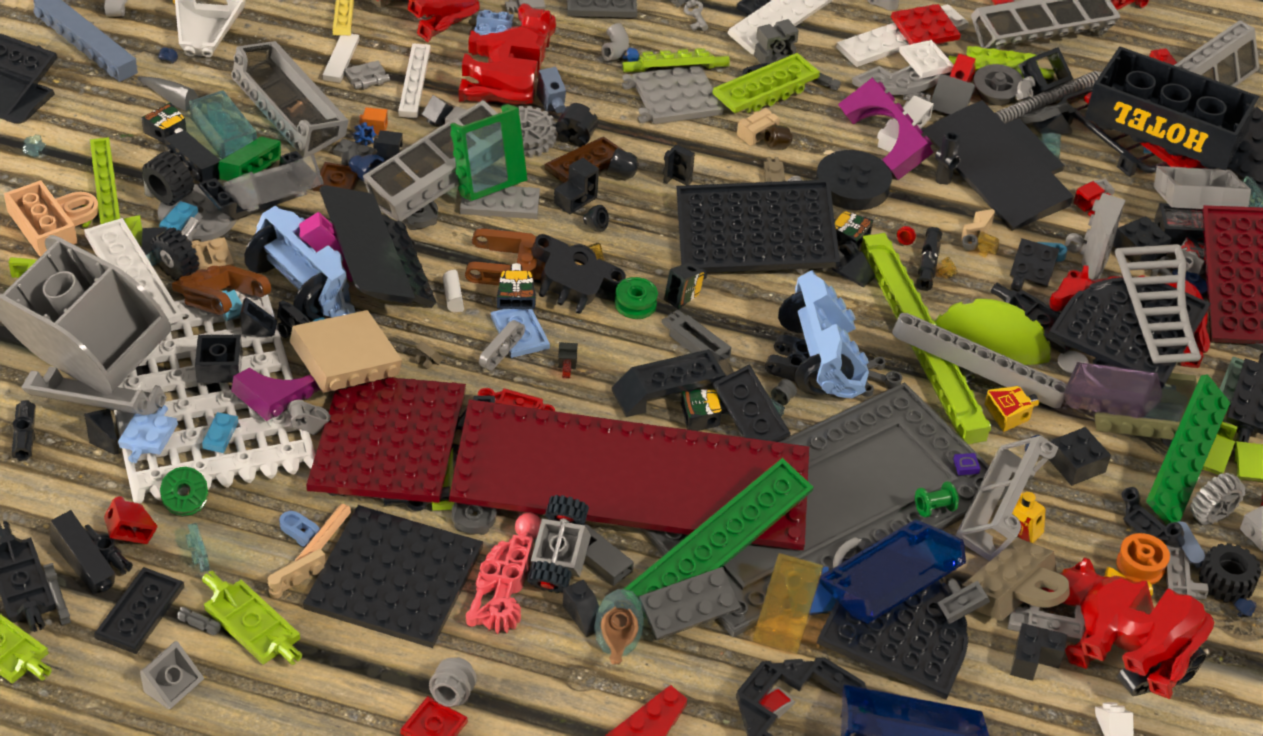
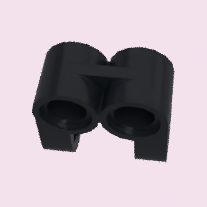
M782 334L777 337L774 349L777 353L788 357L770 355L765 363V370L772 375L795 382V371L803 361L810 357L806 340Z

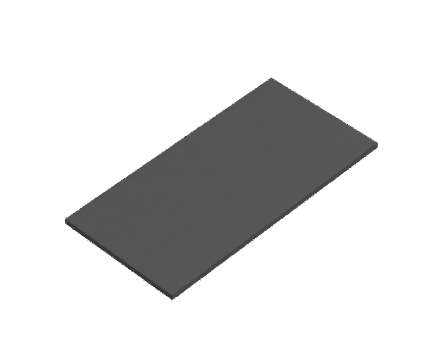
M905 382L780 441V443L809 446L808 482L814 488L807 496L804 550L749 544L723 566L741 608L739 611L720 617L717 620L734 638L791 608L784 577L785 571L828 567L832 586L848 579L866 541L898 553L964 519L989 465ZM975 453L980 466V473L958 475L953 461L954 454ZM944 482H951L958 493V508L950 512L945 506L933 509L928 518L922 517L915 505L916 490L923 487L929 493L941 490ZM1005 486L999 500L1004 498L1009 486ZM640 528L663 556L688 536L686 534ZM857 537L861 539L858 546L845 554L842 560V577H836L833 571V559L837 550L842 544L852 538Z

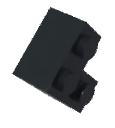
M584 158L569 165L568 181L554 189V204L568 214H572L595 200L598 194L599 168Z
M1022 623L1016 641L1010 675L1033 681L1038 664L1059 669L1065 652L1068 634Z

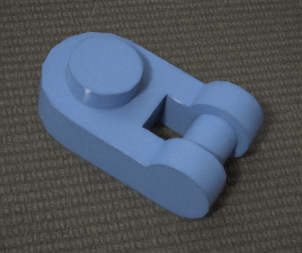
M287 511L279 519L281 530L294 538L302 547L310 542V538L314 537L320 530L318 525L296 511Z

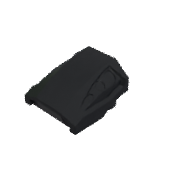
M284 300L279 302L277 318L280 323L277 324V330L283 338L291 336L293 326L311 322L292 304Z

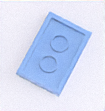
M501 309L491 312V319L498 333L512 320H516L525 326L523 337L509 351L511 358L550 349V343L532 309Z

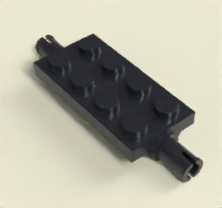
M998 282L993 285L991 294L996 295L1006 303L1024 310L1026 317L1032 321L1037 320L1044 329V336L1047 341H1050L1052 348L1062 354H1065L1071 348L1048 337L1049 331L1061 312L1052 310L1049 305L1022 289L1016 292L1015 290L1007 289Z
M1263 353L1260 354L1258 362L1245 358L1241 367L1225 421L1237 426L1235 442L1248 443L1253 434L1260 433L1263 435Z
M3 521L4 529L0 523V597L9 621L15 623L27 619L30 630L37 632L35 624H38L39 630L45 627L41 614L56 610V605L32 538L23 540L16 538L12 534L9 522Z

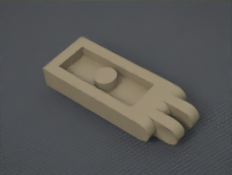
M767 157V161H764L765 182L785 181L783 162H779V157H774V162H772L771 157Z

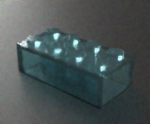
M224 90L189 101L191 120L221 159L257 139L256 130Z

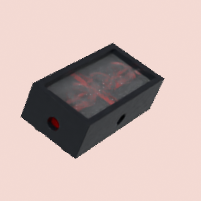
M1159 203L1154 222L1172 238L1170 245L1178 244L1182 246L1188 236L1204 243L1202 209L1174 208L1167 203Z

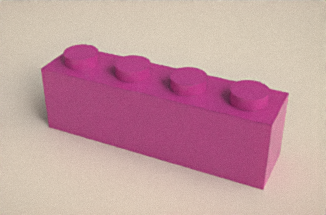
M320 212L299 224L300 239L304 243L309 244L316 253L328 245L334 251L337 250L343 258L342 266L346 271V277L352 282L353 278L332 223Z

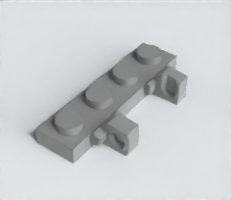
M1166 545L1170 552V560L1165 570L1167 589L1169 588L1178 594L1191 595L1195 599H1206L1208 584L1193 583L1190 579V566L1194 564L1188 560L1182 547L1177 548L1173 545Z
M1029 604V607H1017L1010 613L1008 629L1019 631L1021 624L1025 623L1068 634L1067 642L1072 643L1080 642L1086 627L1081 606L1078 605L1074 611L1075 617L1072 618L1039 611V607Z

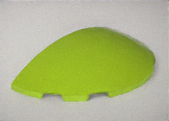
M975 299L973 303L968 304L959 302L950 306L943 315L939 314L935 320L936 326L1024 365L1050 362L1051 345L1050 341H1047L1044 336L1043 327L1037 320L1032 321L1026 317L1024 310L1009 303L992 299Z

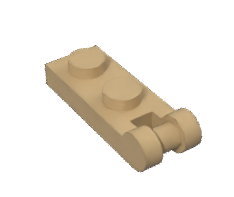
M318 549L269 575V596L273 599H278L283 595V591L299 585L313 575L319 574L326 563L324 552Z

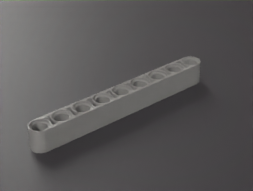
M901 313L892 330L893 335L899 340L1005 387H1021L1026 396L1036 394L1039 402L1050 407H1061L1070 391L1066 383L911 314Z

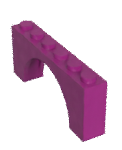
M872 77L841 101L838 106L853 125L864 118L875 115L889 116L898 121L899 134L897 141L890 153L882 160L899 180L934 153L930 147L932 142L927 136L922 137L921 134L923 132L917 124L915 126L912 125L914 121L909 114L904 115L903 112L905 110L899 103H894L895 98L890 92L885 93L887 89L882 82L879 81L877 83Z
M250 367L233 377L231 388L232 393L266 421L279 416L283 411L287 410L290 402L308 399L314 393L321 390L311 374L299 379L280 380L264 376Z

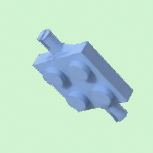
M167 406L159 407L156 413L150 415L134 414L118 441L120 448L132 451L128 457L130 462L137 463L141 454L152 453L160 455L178 425L177 418L164 416L168 411Z

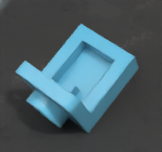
M227 290L222 291L228 295L232 303V308H230L229 312L222 314L226 322L240 316L242 303L235 290L227 292Z

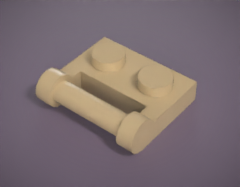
M225 237L204 242L198 240L191 242L193 244L191 245L192 248L196 249L195 254L199 257L198 262L200 265L198 270H207L210 266H234ZM207 251L211 264L205 262L202 252Z

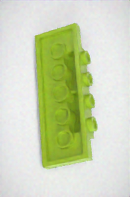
M795 53L714 87L713 95L734 113L746 110L748 113L752 111L759 112L766 105L773 106L780 99L787 100L794 93H802L805 89V83L819 78L820 71L801 55Z

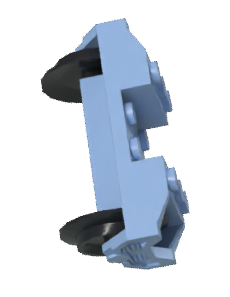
M274 206L262 213L256 227L257 231L250 239L244 253V263L247 268L255 273H266L274 268L278 269L299 290L294 299L293 306L310 321L325 316L333 318L355 313L354 306L350 300L348 290L350 286L347 282L346 271L342 266L343 258L337 250L334 251L329 245L316 253L309 244L304 243L299 236V224L304 221V218H299L294 212L282 210Z
M813 270L798 277L795 293L785 299L778 310V319L781 326L788 331L804 333L810 355L795 371L794 380L797 387L806 394L815 396L833 394L837 397L852 399L866 392L865 384L869 374L867 356L864 352H859L856 342H851L848 335L849 332L856 329L854 325L856 318L851 309H846L843 299L837 297L834 288L828 286L824 280L817 277Z

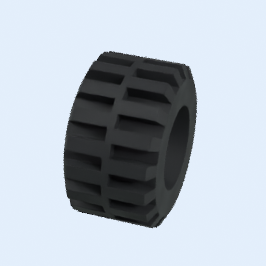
M168 151L161 152L142 167V176L148 189L165 205H175L194 190L190 171L181 159Z
M1227 543L1226 545L1218 544L1217 547L1213 546L1206 553L1199 572V582L1208 584V595L1215 596L1214 599H1221L1225 603L1231 601L1234 604L1239 598H1250L1254 593L1261 574V564L1256 560L1257 557L1254 554H1250L1248 549L1241 548L1240 545L1233 546L1232 543Z

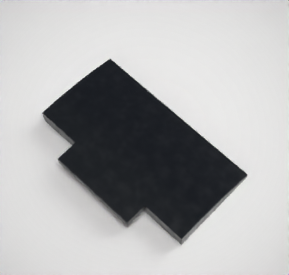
M982 100L958 110L922 130L923 135L929 138L937 150L942 147L944 133L951 131L960 134L957 153L960 156V163L955 170L991 209H994L995 213L1012 231L1070 207L1074 195L1054 176V174L1063 171L1065 165L1019 118L1004 123Z

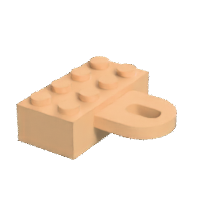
M41 180L4 193L7 212L40 257L47 251L45 239L49 235L58 236L73 245L77 244L75 226L92 220L99 212L98 201L92 194L73 192L55 199ZM81 205H87V206H85V207H82V208H79V209H76V210H71V209L76 208V207L81 206Z

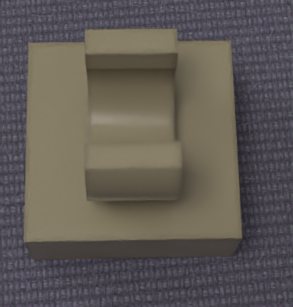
M420 341L416 348L422 353L417 354L415 360L420 364L423 359H426L423 363L426 369L431 367L432 361L439 365L443 360L439 353L424 342Z

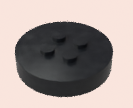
M841 150L825 156L820 161L817 167L816 180L829 179L832 204L834 206L847 210H868L881 205L888 198L892 183V173L885 162L870 153L857 150Z

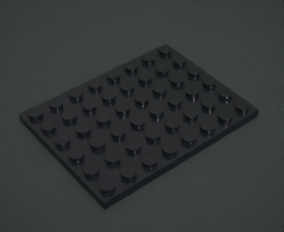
M829 179L676 186L681 265L689 262L698 268L704 269L706 273L840 267Z

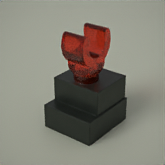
M559 342L558 368H563L562 378L570 379L571 369H576L578 343Z

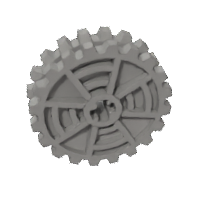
M519 106L525 156L532 158L533 155L540 156L542 152L547 153L549 148H553L554 142H556V122L553 121V116H548L547 111L542 112L541 108L538 107L532 109V106L527 108ZM500 122L496 123V130L500 128Z

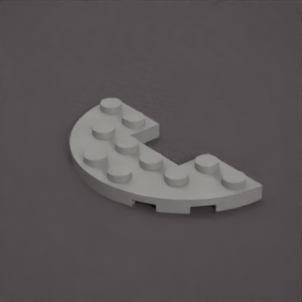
M911 65L893 73L878 66L852 77V84L861 87L873 77L877 83L879 81L882 82L887 89L885 93L890 92L892 95H903L921 92L934 87L938 83L940 75L921 78Z

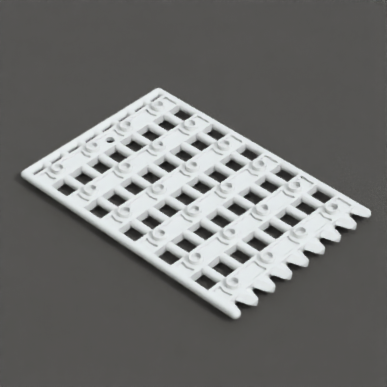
M235 291L242 304L244 298L247 297L275 318L268 295L258 297ZM185 299L174 301L182 313V317L188 318L170 324L171 331L183 329L185 337L173 339L170 332L164 341L138 365H148L150 374L137 376L135 369L118 386L132 390H143L149 393L152 392L155 385L160 386L163 392L177 390L178 399L165 402L164 405L167 406L168 411L164 416L177 418V421L184 420L186 430L173 432L160 455L152 453L140 455L138 461L148 460V470L136 472L134 462L132 463L128 460L132 451L122 448L133 501L139 504L142 503L147 492H151L156 499L162 501L160 493L162 479L168 472L178 467L186 466L202 473L207 481L208 490L213 479H218L223 486L228 488L233 483L234 475H240L244 481L251 483L255 478L256 471L259 470L268 478L273 479L277 474V468L283 466L287 472L293 475L298 471L300 462H305L309 468H312L316 454L310 434L291 425L292 417L288 410L266 421L232 393L228 383H219L220 392L208 393L206 384L212 383H197L195 357L198 335H193L191 327L204 325L206 333L199 335L241 334L242 348L253 346L254 355L242 356L241 372L250 367L254 371L270 377L271 372L282 371L284 380H293L277 326L275 335L272 337L242 335V327L235 328L234 319L226 322L223 315L213 314L186 305ZM224 321L227 330L214 332L212 323ZM274 342L276 351L264 353L261 344ZM190 357L192 366L180 368L178 359ZM169 361L171 370L159 372L157 363ZM198 386L200 395L187 397L185 388ZM248 408L251 417L238 420L236 429L229 443L235 442L237 452L224 455V453L214 451L215 457L202 459L200 449H203L202 442L215 418L214 414L217 412H227L229 415L237 416L235 410ZM114 410L119 437H121L135 413ZM205 416L208 425L195 428L192 418ZM300 430L302 440L289 442L287 432ZM278 434L281 444L268 446L265 436ZM257 438L259 448L246 450L244 441ZM191 451L194 461L180 463L178 453ZM169 455L172 465L158 467L156 457ZM186 487L181 488L178 494L185 496L189 489Z

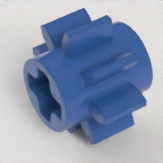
M366 122L361 123V126H354L355 132L352 136H354L355 142L366 146L367 144L374 143L373 138L377 135L373 130L374 126H367Z

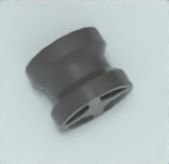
M787 379L781 380L778 386L774 387L771 391L772 399L782 406L787 405L790 399L797 394L796 386Z

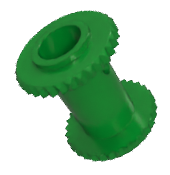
M949 481L943 483L941 490L927 493L926 489L922 487L918 488L915 492L916 508L924 518H928L933 509L946 506L947 510L953 512L958 508V493L954 485Z

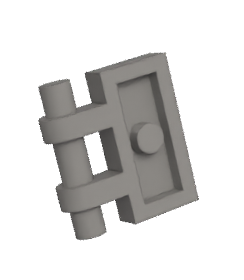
M372 61L344 69L346 78L354 86L355 90L360 88L362 90L367 89L368 86L375 84L378 86L383 85L384 82L390 81L389 75L385 74V70L379 61Z

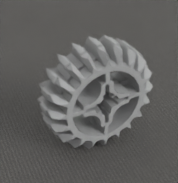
M1229 473L1220 474L1210 482L1208 481L1196 493V497L1192 499L1190 511L1195 519L1203 525L1217 523L1228 517L1239 506V503L1243 501V496H1245L1246 487L1237 476Z

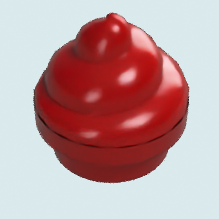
M903 226L897 232V239L903 245H911L916 239V232L909 226Z

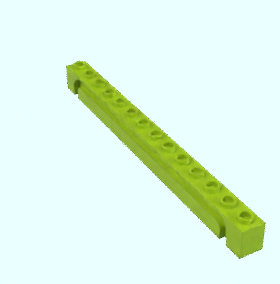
M886 233L863 236L861 252L875 273V279L895 317L898 319L901 313H908L936 325L935 320L929 315L928 307L923 304L920 293L916 291L913 280L909 278L906 267L902 265L899 254L895 252L892 241L888 239ZM911 345L957 434L967 444L987 441L988 434L991 431V424L989 420H986L982 407L978 405L974 392L968 387L966 377L961 374L959 366Z

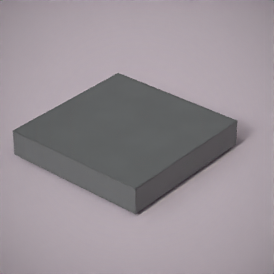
M940 74L931 99L933 110L950 115L967 107L975 89V84Z
M1067 103L1047 106L1023 115L1019 119L1024 124L1040 122L1070 109Z

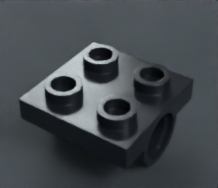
M1021 238L1010 276L1014 277L1017 273L1019 277L1026 276L1025 281L1048 287L1059 249Z

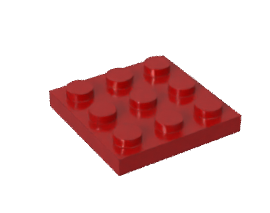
M939 4L891 13V19L909 44L932 40L935 44L960 40V32Z

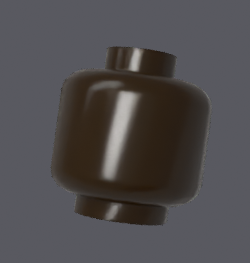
M772 125L764 133V141L771 149L785 150L793 140V135L787 126Z

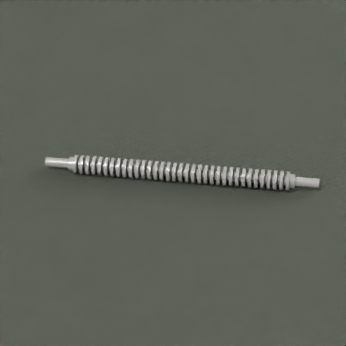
M1092 71L994 113L1004 123L1010 122L1060 101L1066 95L1093 87L1102 72Z

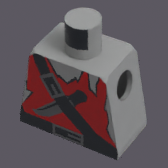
M1188 236L1181 246L1187 262L1186 271L1200 276L1206 273L1204 243Z

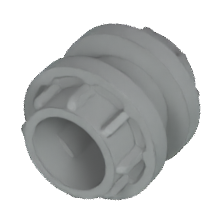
M460 657L447 658L439 663L436 672L430 679L429 688L435 701L447 707L459 706L464 704L469 698L476 684L477 676L472 665L465 659Z

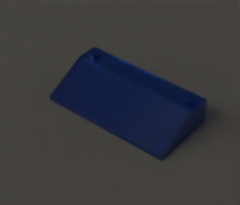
M915 519L818 577V582L853 617L869 624L966 563L964 540Z
M845 684L843 686L841 736H850L853 733L867 736H989L982 711Z

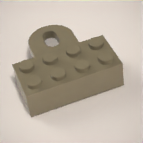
M1019 538L1014 540L962 585V588H965L979 581L990 602L975 611L1003 621L1023 602L1036 607H1052L1064 602L1070 594L1067 578L1056 571L1054 551ZM1045 587L1053 590L1054 592H1047L1039 588Z

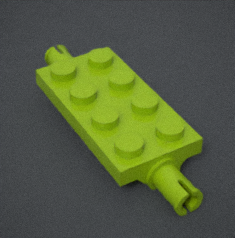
M967 46L966 56L976 58L975 73L986 65L1000 64L1015 69L1023 79L1024 76L1018 65L1036 56L1032 53L980 48L978 46ZM948 56V59L954 65L957 57ZM1040 68L1044 79H1054L1055 71L1053 69Z
M696 48L695 51L688 52V49H679L674 53H671L670 50H661L657 54H653V51H644L639 55L638 61L623 62L622 69L624 73L646 72L650 67L703 64L707 68L729 67L730 60L729 56L715 57L709 51H706L705 48Z
M209 571L211 577L207 573L203 576L202 582L214 591L212 599L204 603L205 611L217 622H220V625L261 664L264 665L278 654H281L291 665L301 660L302 653L292 646L300 640V633L244 581L239 580L235 584L228 583L227 581L224 582L214 571Z
M0 614V675L12 684L27 671L33 673L40 680H45V676L48 677L52 671L50 666L41 661L49 654L48 648Z

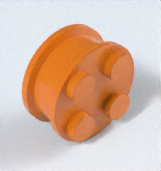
M1144 533L1132 534L1123 540L1116 559V566L1118 571L1127 579L1138 582L1143 580L1149 581L1152 585L1163 578L1166 566L1170 560V552L1167 546L1155 536Z

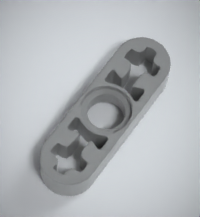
M516 320L510 321L481 353L479 365L488 370H493L523 337L525 326Z

